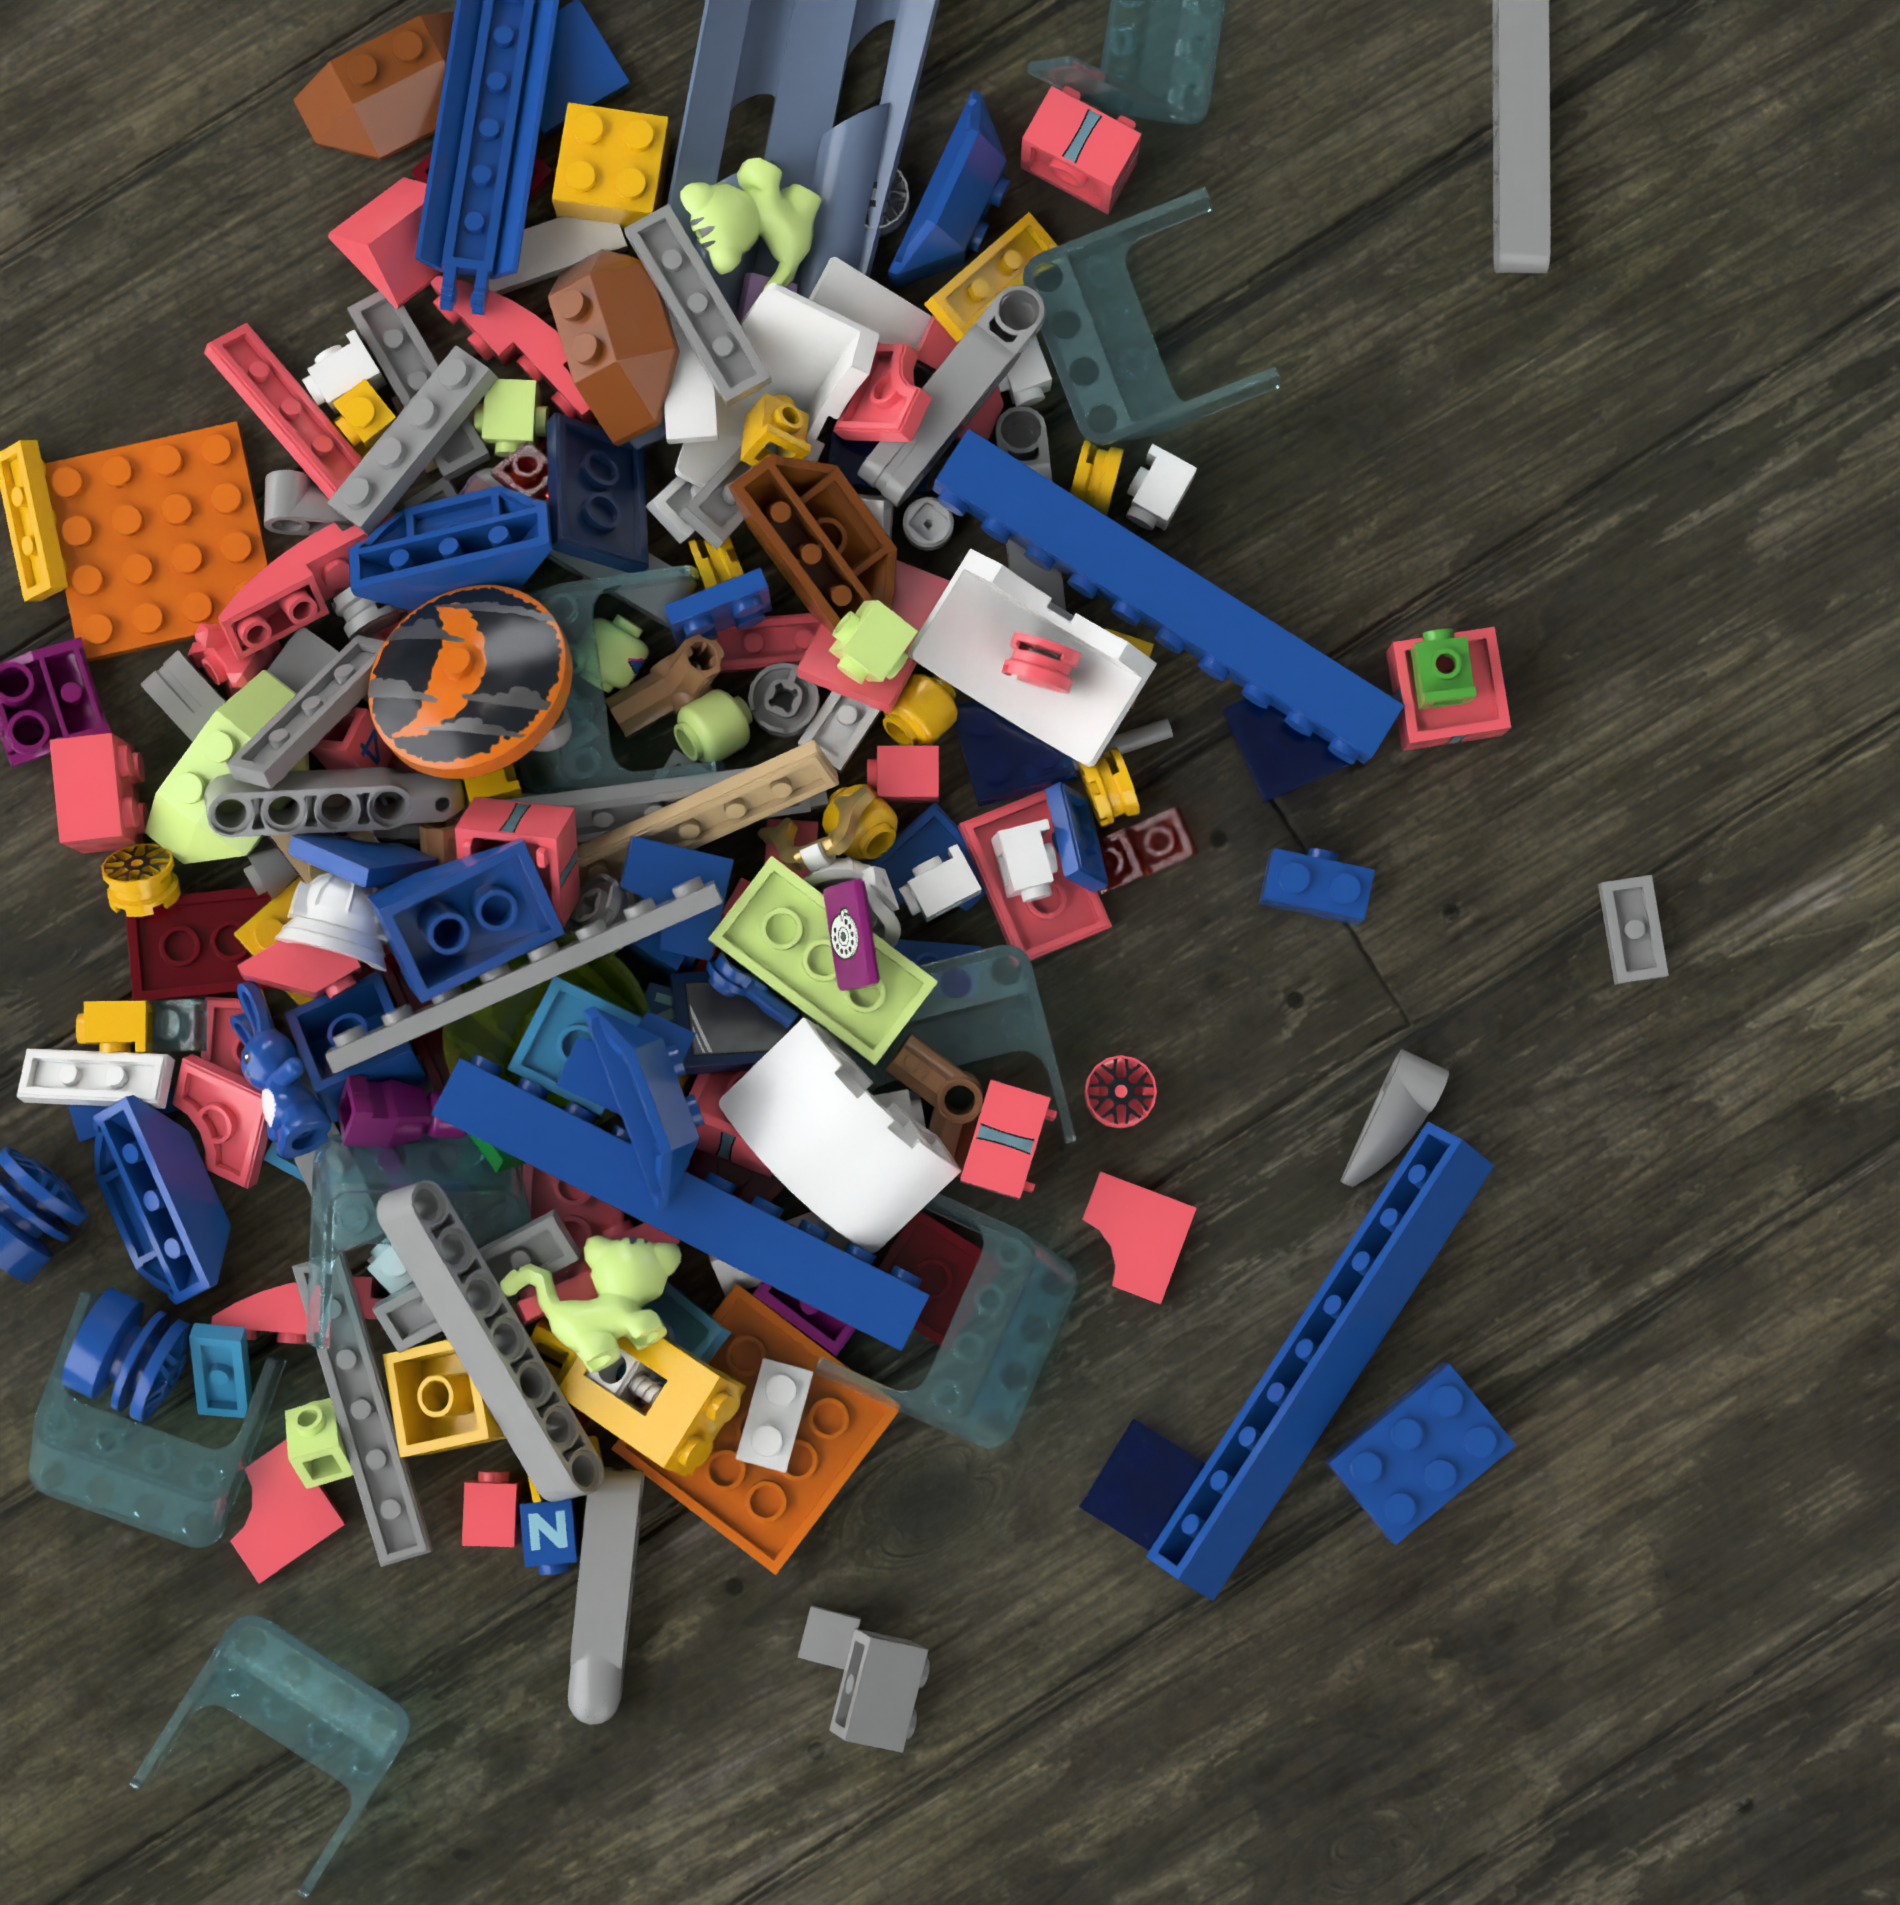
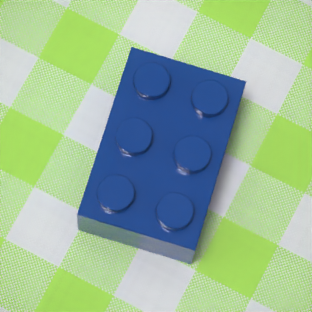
M1441 1362L1323 1459V1461L1384 1536L1396 1545L1513 1449L1516 1444L1454 1368L1448 1363Z

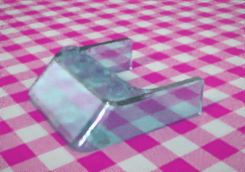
M1111 0L1100 69L1074 56H1063L1029 62L1027 73L1061 90L1065 86H1069L1080 92V99L1112 114L1183 125L1197 124L1206 117L1210 104L1225 0Z
M1206 187L1042 252L1030 259L1025 266L1023 273L1024 286L1035 290L1043 299L1046 308L1045 322L1041 327L1042 335L1077 426L1083 437L1092 444L1103 446L1163 434L1281 387L1276 367H1272L1183 402L1172 388L1127 271L1126 258L1132 245L1144 237L1211 211V200Z
M683 565L565 582L525 593L539 601L554 617L568 641L573 665L572 684L565 704L572 724V734L569 741L554 751H529L519 759L524 785L532 793L544 795L725 771L724 762L718 761L639 772L629 771L621 767L615 760L610 742L594 623V605L598 597L603 593L699 580L697 568Z
M999 945L919 965L918 967L937 980L938 983L875 1066L837 1038L854 1062L873 1081V1084L867 1089L871 1094L878 1087L899 1081L884 1068L893 1053L911 1032L956 1066L1014 1051L1032 1053L1042 1061L1046 1070L1064 1144L1076 1141L1032 964L1028 955L1018 947Z
M341 1134L329 1136L328 1141L315 1150L313 1157L307 1343L317 1349H329L332 1270L334 1261L339 1253L348 1246L356 1244H391L377 1218V1205L383 1194L423 1180L433 1181L445 1192L474 1244L487 1245L529 1223L531 1220L520 1165L496 1173L470 1136L450 1139L432 1138L428 1135H423L422 1139L389 1149L386 1147L344 1146ZM518 1292L515 1295L506 1297L511 1307L518 1301H521Z
M938 1193L924 1208L982 1234L983 1248L926 1379L913 1390H894L822 1357L814 1372L978 1447L986 1449L998 1448L1008 1442L1016 1430L1075 1294L1078 1282L1076 1271L1068 1261L1022 1230Z
M82 1291L35 1414L28 1468L31 1483L38 1491L45 1495L189 1547L202 1548L212 1545L220 1539L226 1529L246 1474L244 1468L249 1465L287 1359L279 1356L267 1357L240 1432L235 1440L226 1447L219 1449L206 1447L81 1402L70 1394V1388L61 1384V1375L71 1346L84 1320L102 1295V1293L97 1291Z
M257 1614L245 1615L235 1620L228 1627L129 1785L136 1790H140L151 1782L186 1725L200 1708L207 1705H218L228 1709L340 1781L349 1791L351 1796L350 1810L297 1892L302 1897L308 1898L318 1887L386 1779L410 1733V1717L407 1710L399 1702L269 1619Z

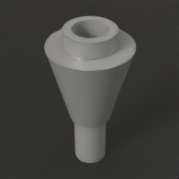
M279 847L248 855L251 865L243 869L257 895L268 892L272 900L299 876V873Z

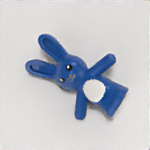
M247 981L240 983L237 986V993L245 1013L232 1015L230 1023L235 1034L245 1046L241 1055L242 1073L244 1078L253 1087L262 1091V1107L265 1120L267 1121V1135L271 1141L277 1142V1151L281 1158H294L308 1154L321 1148L328 1141L327 1133L330 1131L332 1124L326 1115L327 1107L323 1101L316 1099L298 1079L304 1072V1063L298 1058L297 1049L292 1041L274 1027L263 990L256 982Z

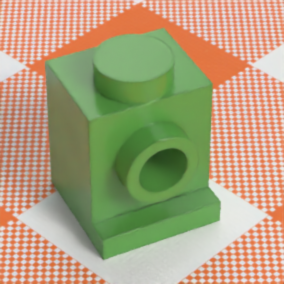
M1437 629L1424 632L1422 634L1423 642H1416L1410 649L1418 710L1470 704L1477 697L1476 686L1473 683L1467 636L1455 638L1453 629ZM1441 656L1450 658L1454 664L1453 672L1448 674L1441 673L1436 667V659Z

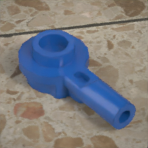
M722 951L718 957L710 958L706 964V970L710 975L709 983L714 989L727 997H734L736 994L746 996L756 1003L761 1011L786 1029L791 1026L800 1013L768 990L770 986Z

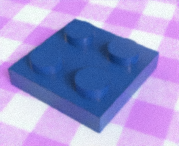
M758 568L665 605L664 609L670 630L679 648L684 640L697 634L706 639L715 640L718 638L717 632L736 625L738 630L755 626L766 618L764 613L772 611L767 582L761 568Z

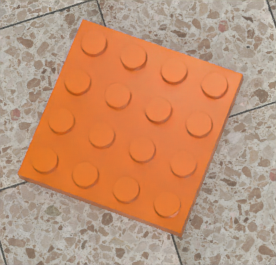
M237 421L45 463V478L51 507L55 511L57 518L55 526L62 558L67 565L66 578L68 588L65 589L74 636L75 639L81 637L88 663L195 639V632L199 623L221 624L218 616L229 602L252 578L270 564L242 428Z
M736 1283L712 1315L731 1334L708 1365L734 1377L747 1387L740 1397L741 1403L738 1411L729 1421L723 1424L713 1440V1449L708 1459L701 1466L697 1467L692 1475L687 1474L684 1477L662 1468L620 1438L611 1450L637 1470L644 1471L645 1476L776 1575L900 1411L901 1407L754 1297L752 1293ZM763 1358L814 1371L786 1473L735 1459ZM645 1403L642 1407L647 1413L650 1410L649 1403Z

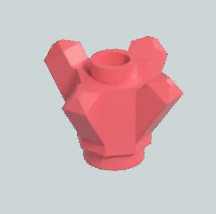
M199 623L195 632L196 642H193L191 645L188 659L197 668L203 667L214 684L219 686L223 683L228 697L231 698L262 670L270 666L274 657L279 655L282 650L277 640L255 653L238 660L233 653L221 624Z

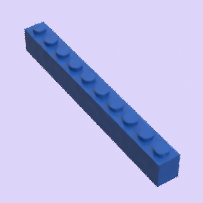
M970 429L966 431L935 479L933 491L939 494L937 501L943 507L959 516H963L965 512L983 522L981 529L993 539L1004 544L1009 539L1026 549L1024 556L1037 567L1046 571H1050L1052 567L1056 568L1070 577L1067 583L1075 591L1090 599H1093L1097 594L1113 605L1111 611L1118 618L1132 626H1137L1141 622L1156 632L1154 638L1159 644L1177 654L1185 650L1200 660L1198 667L1203 672L1219 681H1224L1226 677L1243 687L1241 694L1247 700L1264 709H1267L1269 705L1275 707L1287 715L1284 721L1291 728L1306 736H1311L1313 732L1330 742L1328 746L1330 752L1350 764H1354L1356 760L1364 764L1373 757L1405 706Z
M474 1053L470 1062L463 1058L459 1059L431 1113L432 1116L900 1351L903 1350L930 1296L918 1289L923 1279L897 1266H894L891 1274L873 1266L876 1255L848 1242L844 1251L827 1243L826 1240L830 1232L804 1219L801 1220L798 1228L780 1219L784 1210L781 1207L757 1195L752 1204L733 1195L737 1185L711 1172L708 1173L705 1181L686 1171L690 1162L683 1173L669 1206L657 1211L626 1129L615 1125L612 1133H609L593 1125L597 1116L593 1112L571 1101H568L565 1109H562L546 1101L549 1090L521 1077L517 1086L498 1077L503 1067Z
M1430 1122L1426 1123L1146 1555L1149 1560L1177 1580L1210 1600L1214 1601L1494 1168L1491 1162L1464 1140Z

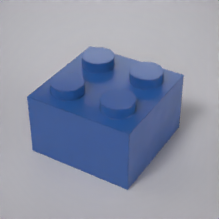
M380 971L357 980L355 987L330 1000L328 995L325 994L284 1013L313 1089L319 1100L325 1103L327 1113L333 1123L339 1121L336 1108L348 1075L366 1076L367 1081L384 1082L392 1079L413 1086L428 1081L412 1040L334 1074L325 1057L326 1052L336 1046L333 1040L334 1036L358 1025H362L365 1033L384 1025L381 1018L382 1015L398 1008Z

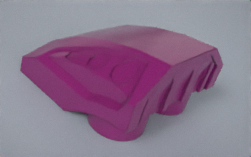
M81 637L32 650L0 663V737L11 769H16L22 764L51 755L50 740L111 733L88 665Z

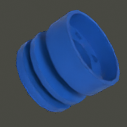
M4 1146L0 1151V1165L8 1174L0 1170V1268L20 1281L31 1283L53 1258L52 1251L40 1236L46 1233L55 1239L67 1242L72 1237V1232L60 1217L76 1226H81L89 1217V1212L75 1197L70 1186L49 1167L36 1159L27 1157L10 1146Z
M110 1287L97 1300L84 1320L66 1358L61 1375V1384L96 1400L113 1382L115 1385L111 1396V1408L122 1412L131 1403L129 1417L145 1424L172 1392L182 1373L190 1346L189 1335L193 1326L178 1319L169 1328L170 1315L160 1310L142 1328L145 1303Z

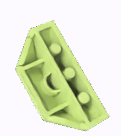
M262 670L220 706L156 792L144 833L163 848L170 850L172 855L183 864L250 855L263 836L226 837L214 832L207 819L204 801L205 788L217 776L231 774L226 763L296 693L269 671ZM309 752L290 771L309 770ZM278 797L269 806L277 810H283L291 800V797ZM226 799L220 802L216 808L222 812L229 813L239 809L242 802L236 799Z

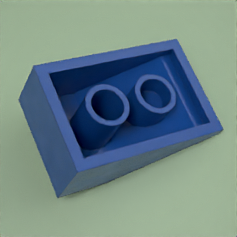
M522 839L414 873L367 896L409 988L421 1003L565 934L526 844Z

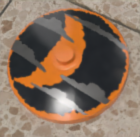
M475 585L443 593L411 612L391 632L380 649L372 668L368 689V702L373 723L379 735L392 752L405 764L421 773L440 778L461 779L497 771L512 764L531 751L549 733L561 715L569 696L573 674L572 656L568 641L550 612L539 601L519 590L498 585Z

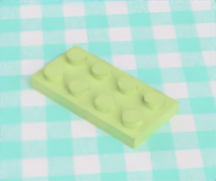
M773 856L768 859L708 938L711 943L874 1066L938 983L928 973L873 933L880 978L879 983L873 987L847 991L839 990L837 987L824 896Z

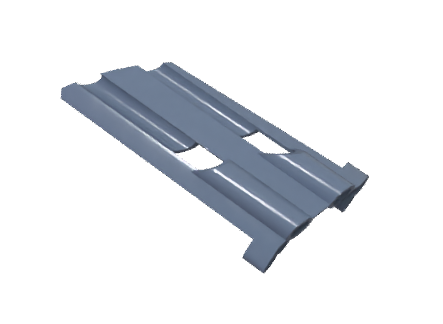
M705 0L667 204L671 206L735 316H737L745 273L752 272L772 277L778 268L779 262L773 258L763 238L758 236L751 249L742 254L740 264L732 272L723 275L719 274L712 266L709 252L703 249L691 229V214L685 209L680 199V191L688 184L705 182L709 185H714L717 183L730 110L738 103L754 95L771 94L774 96L775 102L764 160L781 169L780 191L793 184H798L816 193L822 199L814 221V235L810 251L799 264L795 278L791 282L798 284L796 293L809 299L827 263L832 257L839 258L870 277L882 230L879 228V225H883L885 219L883 212L886 214L887 200L890 199L891 187L897 172L940 0ZM885 21H896L880 105L858 113L835 126L848 56L862 38L876 26ZM737 173L718 182H726L744 191L739 185ZM874 182H877V189L873 194L876 200V207L868 209ZM867 211L868 226H874V229H867L864 227ZM665 410L660 425L629 441L636 450L666 438Z

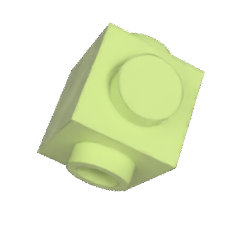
M497 379L484 395V403H478L475 406L474 428L478 434H482V440L487 448L495 450L496 456L523 458L525 457V451L539 452L540 437H547L549 408L548 406H541L542 391L537 381Z
M879 600L864 601L856 613L848 612L837 624L832 634L837 640L829 649V652L840 659V662L837 664L838 669L852 680L860 684L865 679L868 682H883L885 678L892 679L902 669L908 659V655L904 651L918 631Z
M331 1397L312 1401L306 1405L285 1411L288 1460L306 1489L353 1476Z

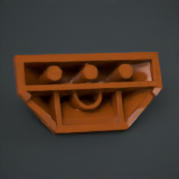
M455 11L419 15L329 61L293 99L317 146L328 149L333 148L382 161L435 134Z
M601 249L577 264L561 271L548 295V300L573 383L612 443L619 447L661 424L664 414L662 406L672 384L680 350L665 302L641 260Z
M768 454L728 485L749 530L806 608L831 634H833L840 620L850 611L856 613L864 601L879 600L893 611L892 602L895 587L897 548L837 465Z

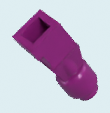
M348 1075L336 1108L344 1146L386 1147L389 1149L422 1139L424 1131L432 1138L450 1139L463 1138L467 1133L431 1115L443 1091H433L426 1096L425 1089L392 1079L384 1082L367 1081L366 1076Z

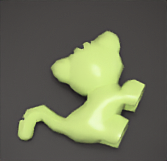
M761 158L748 159L742 163L737 173L739 185L744 191L726 182L709 185L705 182H695L686 185L680 191V199L685 209L691 214V229L702 248L709 252L712 266L719 274L723 275L732 272L740 264L742 254L751 249L758 236L763 238L773 258L779 262L776 272L764 289L770 283H777L787 288L794 280L799 264L811 248L814 235V221L822 201L819 195L798 184H793L780 191L781 169Z
M600 1235L587 1238L584 1246L585 1261L592 1269L591 1277L599 1294L597 1298L588 1301H561L556 1292L551 1271L533 1264H527L511 1270L499 1282V1285L504 1295L508 1296L515 1295L522 1287L528 1284L535 1286L538 1305L548 1318L552 1333L564 1345L575 1351L590 1373H593L619 1360L621 1356L616 1339L625 1336L638 1350L655 1344L666 1336L667 1329L658 1314L651 1309L641 1310V1307L662 1295L667 1278L679 1266L681 1251L676 1243H652L635 1237L612 1240Z

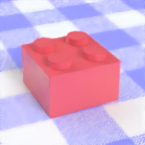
M113 733L50 740L59 842L83 854L120 850L127 846L144 843L143 833L145 832L149 812L146 803H140L138 783H143L145 780L144 762L141 753H135L134 746Z

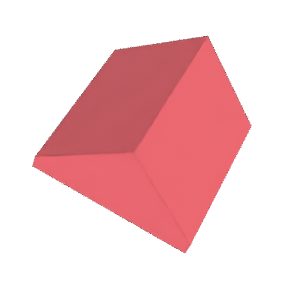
M406 177L400 179L329 232L328 238L396 309L430 285V282L437 275L442 276L444 274L415 259L427 184Z

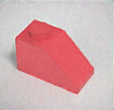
M282 941L273 944L237 965L245 981L256 982L257 984L312 998H318L327 993L330 1000L355 987L357 982L354 977L361 973V965L355 958L310 945Z

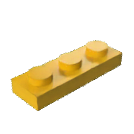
M1028 212L926 301L924 305L958 343L1000 292L1007 287L1024 285L1062 250L1032 214Z
M19 440L0 451V490L24 602L43 601L68 588L66 578L67 565L61 554L55 526L57 518L55 511L51 507L45 478L46 466L41 459L38 440Z

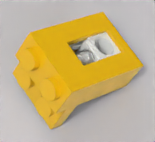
M625 1336L616 1339L620 1349L621 1357L619 1360L593 1373H590L578 1356L559 1386L567 1402L662 1468L684 1477L687 1474L692 1475L695 1469L708 1459L713 1449V1440L723 1424L729 1421L738 1411L741 1403L740 1397L747 1387L734 1377L709 1366L666 1336L655 1344L638 1350ZM626 1362V1372L622 1379L617 1382V1371ZM652 1371L668 1380L665 1386L662 1382H656L654 1377H649ZM640 1397L642 1403H649L650 1410L648 1413L633 1403L635 1398Z

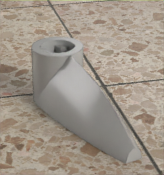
M277 470L266 475L264 526L269 531L285 535L310 536L333 522L342 531L354 526V524L337 513L327 503L329 499L307 474L295 470ZM393 509L390 510L393 515L398 513Z
M1403 1049L1400 1050L1390 1067L1341 1178L1342 1183L1351 1187L1356 1186L1378 1172L1400 1153L1439 1101L1448 1080L1449 1070Z

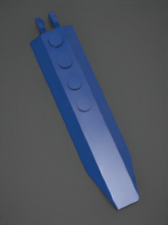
M456 0L415 253L416 260L444 273L440 294L441 310L453 311L457 301L458 275L476 277L470 306L472 314L485 315L489 280L518 272L560 0Z

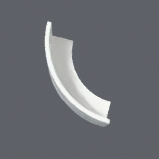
M777 283L768 284L740 325L769 372L772 383L729 407H726L715 388L719 440L683 443L675 467L676 475L703 488L742 445L745 415L765 393L770 395H787L794 400L798 409L809 414L807 443L811 444V452L804 460L817 462L825 444L816 439L828 416L838 420L851 397L870 375L880 334ZM770 441L764 447L775 454L778 452V445Z
M970 549L910 646L908 656L950 685L1041 741L1087 767L1094 766L1157 663L1129 642L1099 627L1076 613L1073 616L1051 602L1052 598L1016 575L1004 565ZM1014 632L1050 640L1082 653L1078 667L1072 668L1069 676L1073 680L1069 694L1041 688L1017 680L1018 675L1012 674L1007 676L1001 672L1005 659L1012 657L1014 649L1010 646ZM1029 649V650H1028V651H1031V652H1036V653H1040V654H1043V655L1052 657V658H1054V659H1056V660H1059V661H1060V659H1061V658H1057V657H1054V656H1050V655H1047V654H1044V653H1041V652H1038V651H1035V650H1032V649Z
M803 1017L721 1097L719 1107L758 1158L799 1200L844 1237L864 1250L874 1253L880 1250L962 1170L938 1135L919 1124L894 1102L887 1109L880 1104L867 1090L873 1084V1081L854 1062L837 1038L826 1029Z

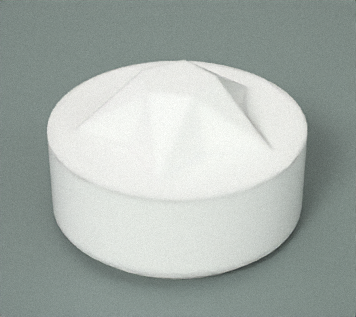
M920 498L911 503L906 509L903 517L904 534L907 540L916 548L926 551L936 550L944 546L952 536L954 528L952 512L943 507L937 501V498Z

